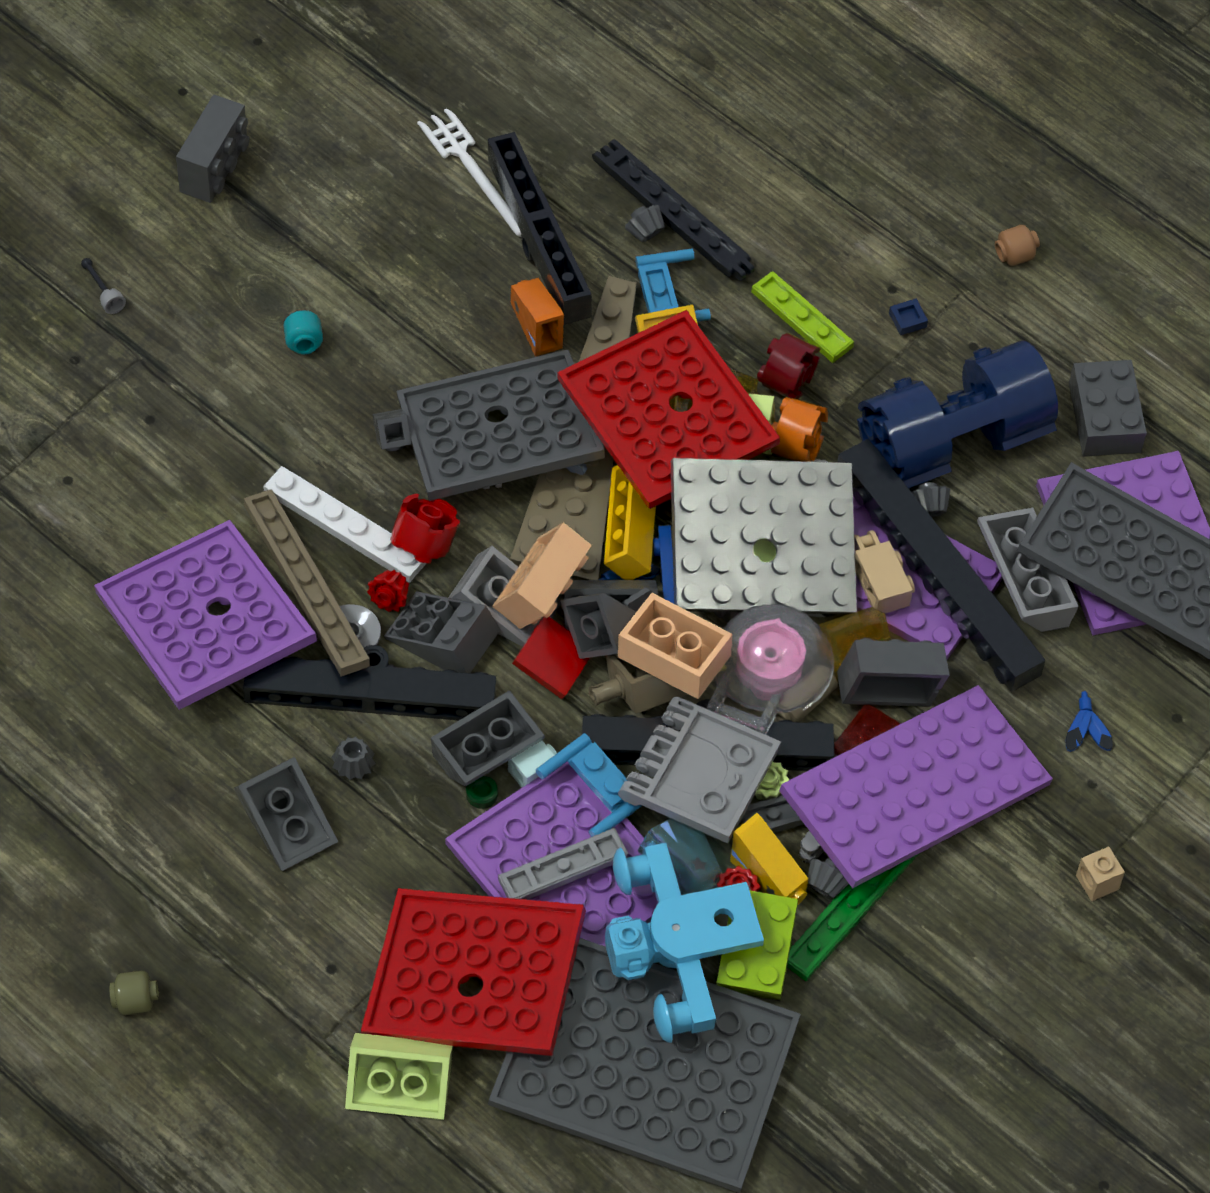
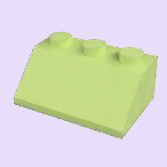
M355 1033L350 1046L345 1109L444 1120L453 1046L399 1037Z

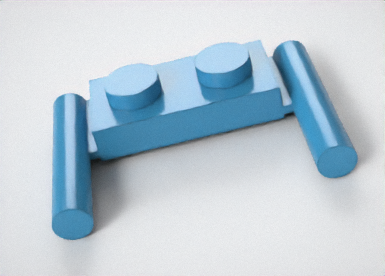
M693 248L635 257L648 313L678 307L667 264L694 260ZM709 309L695 311L697 322L711 320Z
M585 733L535 769L537 775L544 779L568 762L608 810L612 812L589 830L591 837L614 828L642 806H634L619 797L618 792L623 783L627 781L626 777L595 742H591V739Z

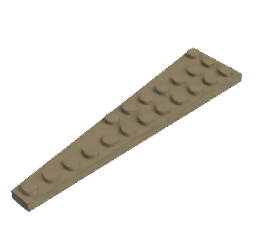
M608 276L579 362L630 337L637 282ZM604 445L605 458L584 463L587 470L583 475L570 472L567 468L539 474L510 557V561L519 567L538 537L564 522L592 545L586 553L589 557L587 562L579 571L575 570L570 578L572 580L599 579L611 472L614 464V459Z

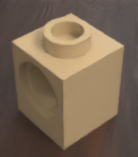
M1108 846L1081 858L1076 877L1090 900L1094 901L1119 890L1125 871Z

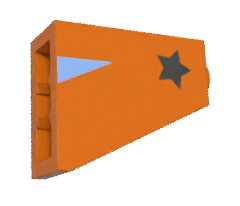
M540 279L523 280L515 285H511V305L535 357L563 349L564 313Z

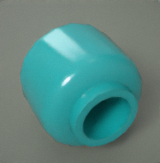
M301 310L291 313L285 319L283 324L285 342L290 350L299 354H309L321 346L323 333L321 320L317 314Z

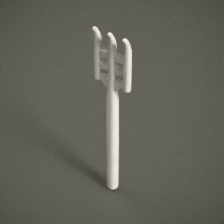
M444 109V112L452 121L445 125L440 118L431 115V119L438 126V129L431 131L425 123L418 121L417 124L443 158L453 155L461 159L463 165L516 236L521 237L520 229L508 204L475 160L466 152L468 146L475 144V140L458 117L449 109ZM456 128L459 130L453 134L450 132ZM444 134V138L440 140L437 139V137ZM465 138V140L458 143V139ZM449 143L452 145L446 149L443 147Z

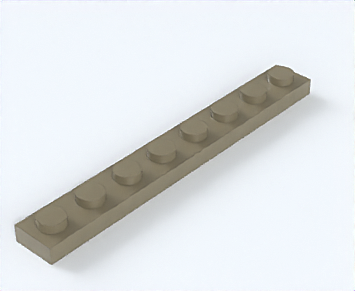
M270 489L244 498L246 511L340 676L342 677L370 667V659L273 490Z

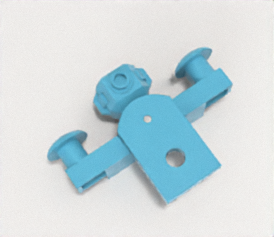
M667 843L644 847L643 855L626 858L622 848L617 849L613 858V872L620 890L626 895H631L633 887L650 884L652 893H656L658 904L654 909L650 923H646L638 918L632 919L630 916H623L612 919L610 924L607 925L605 945L613 974L617 977H624L627 980L641 978L645 976L653 963L657 962L668 968H677L683 990L682 1001L666 1004L662 994L656 997L653 1015L659 1035L664 1041L672 1043L673 1034L691 1031L693 1034L714 1029L716 1016L699 959L763 946L764 938L747 882L681 895ZM719 914H726L732 919V923L729 926H720L715 922L714 918Z

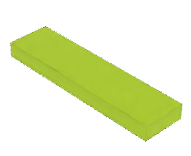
M774 271L752 286L751 293L806 341L821 348L819 352L830 362L834 363L854 347V341Z

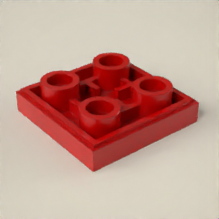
M543 616L512 664L563 699L590 658L580 659L571 632L552 618H545Z

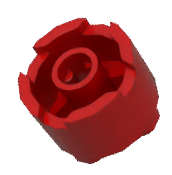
M419 494L408 495L403 500L394 523L390 538L391 543L413 554L414 558L422 563H431L432 559L446 556L450 551L460 524V520L456 518L457 510L440 498L429 501L418 499Z

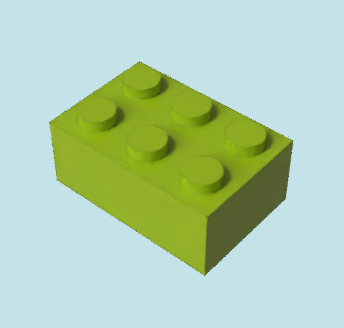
M750 891L764 938L763 946L722 954L716 984L742 994L781 1001L798 899ZM728 917L727 926H729L732 923V919L730 917Z

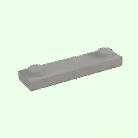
M612 828L498 875V881L507 898L529 900L613 865L614 854L619 848L623 849L626 858H628V852L616 829Z

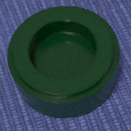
M482 776L466 787V798L475 808H488L497 800L498 787L496 782L490 777Z

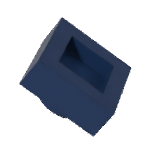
M917 298L890 306L889 315L900 335L927 328L928 319Z

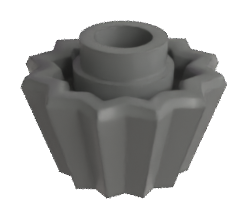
M652 205L649 208L645 206L638 208L630 215L632 219L625 224V229L641 242H646L655 237L665 227L659 205Z
M937 483L921 484L916 491H912V494L931 517L941 516L947 512L950 488L937 486Z
M356 736L354 738L347 737L346 741L340 742L331 757L334 761L332 768L338 770L339 776H346L349 780L353 778L362 779L364 774L371 773V767L376 764L373 760L375 753L363 739H358Z
M827 858L825 862L811 859L807 885L816 892L829 898H834L849 884L831 859Z

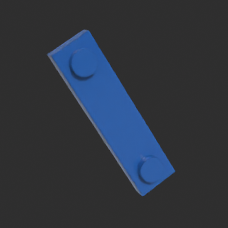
M658 526L659 538H653L654 556H660L663 598L674 604L671 526Z

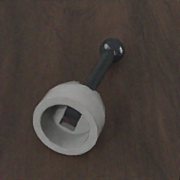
M84 258L81 261V266L90 272L102 290L100 303L105 312L115 314L121 311L126 304V299L122 293L115 288L109 290L93 268L92 260Z

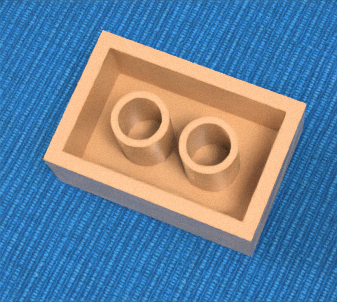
M564 522L541 535L535 541L492 607L519 629L529 624L535 625L543 616L548 618L558 605L555 600L559 594H564L572 585L573 580L570 577L574 571H579L587 562L589 557L586 553L592 545Z
M651 593L618 636V658L699 699L731 657L733 634Z

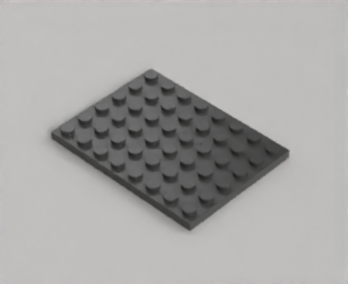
M580 938L553 1056L507 1052L491 1092L488 1105L740 1193L801 1014L706 981L716 1016L714 1029L693 1034L691 1031L673 1034L672 1043H668L662 1039L657 1031L654 1022L653 1006L659 994L664 996L666 1004L682 1001L683 990L678 972L653 963L644 977L632 980L617 977L612 972L606 946Z

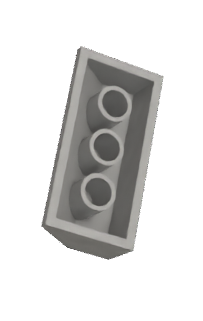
M1034 508L978 517L979 527L1022 621L1040 632L1069 627L1079 606L1066 578L1017 551L1019 544L1037 517Z

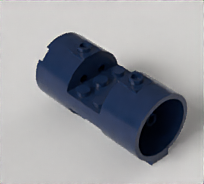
M1021 340L997 350L984 347L974 351V357L966 359L963 366L962 381L964 390L947 394L948 400L938 403L933 393L923 381L911 380V377L895 381V387L859 403L858 409L860 412L862 411V417L858 418L857 422L861 440L869 439L904 484L911 488L952 472L949 464L952 459L951 439L980 428L985 437L991 441L993 450L1006 451L1057 431L1055 425L1058 416L1056 389L1047 365L1033 345Z

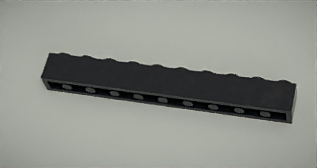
M866 439L840 453L837 463H852L853 496L857 503L861 506L864 505L870 513L873 523L877 527H881L887 534L888 541H890L892 547L902 553L909 569L917 572L922 579L925 589L930 594L933 593L936 596L943 612L947 616H951L958 624V629L962 636L970 639L976 647V652L981 660L987 661L994 670L997 680L1001 684H1005L1012 693L1040 677L1045 664L1044 657L872 442Z

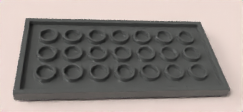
M1071 462L1019 544L1017 551L1210 659V539Z

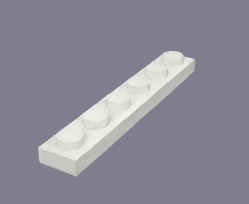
M283 466L263 486L264 491L272 489L281 504L386 569L401 572L402 576L406 577V581L409 583L426 565V563L417 561L413 554L394 546L390 540L392 533Z

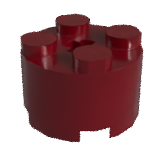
M790 333L783 334L780 339L773 338L767 349V354L770 357L766 365L763 364L757 374V381L761 382L762 386L785 397L799 399L802 396V392L798 390L805 382L810 384L820 361V357L816 356L815 353H819L821 348Z

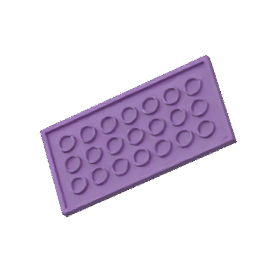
M977 685L783 783L779 791L850 886L854 888L1049 786L1053 778L981 687Z

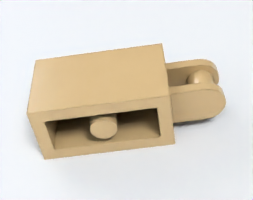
M874 530L868 531L867 535L861 537L854 535L855 572L875 616L910 606L915 587L910 575L906 576L903 570V561L900 553L894 551L890 541L880 543Z

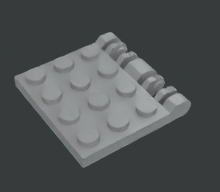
M673 697L667 707V711L661 717L663 723L670 727L658 725L654 729V735L650 736L640 754L641 757L634 764L637 770L645 775L632 771L626 778L627 781L620 788L618 795L627 803L634 806H645L723 842L729 843L776 757L781 741L683 698Z

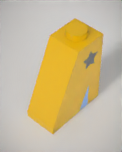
M756 813L734 831L730 862L736 867L739 865L743 869L750 868L751 873L758 876L757 883L761 886L760 890L763 893L798 899L799 905L807 895L808 877L764 819Z

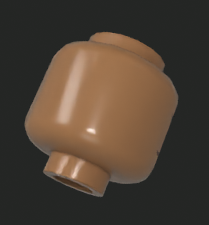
M1018 225L1001 231L998 235V240L995 241V250L998 258L1009 266H1016L1033 260L1036 256V248L1040 246L1036 232L1034 230L1030 232L1025 225Z

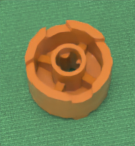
M785 397L780 406L779 422L774 421L772 424L773 429L780 437V444L771 448V453L794 461H814L824 440V436L821 435V423L828 422V410L819 405Z

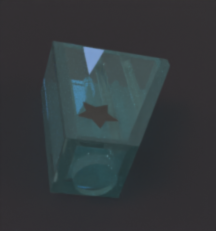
M672 818L648 831L637 851L643 855L644 847L667 843L681 895L717 888L715 882L722 870L703 832Z

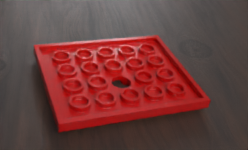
M687 310L557 372L558 381L648 509L671 499L670 461L673 458L749 460L780 444L779 435ZM679 395L683 399L690 398L693 405L687 411L678 412L670 407L669 402L673 397Z
M398 888L361 1033L399 1037L457 1047L553 1056L586 914L584 905ZM470 977L480 978L483 981V988L477 995L466 997L460 994V984L466 983Z

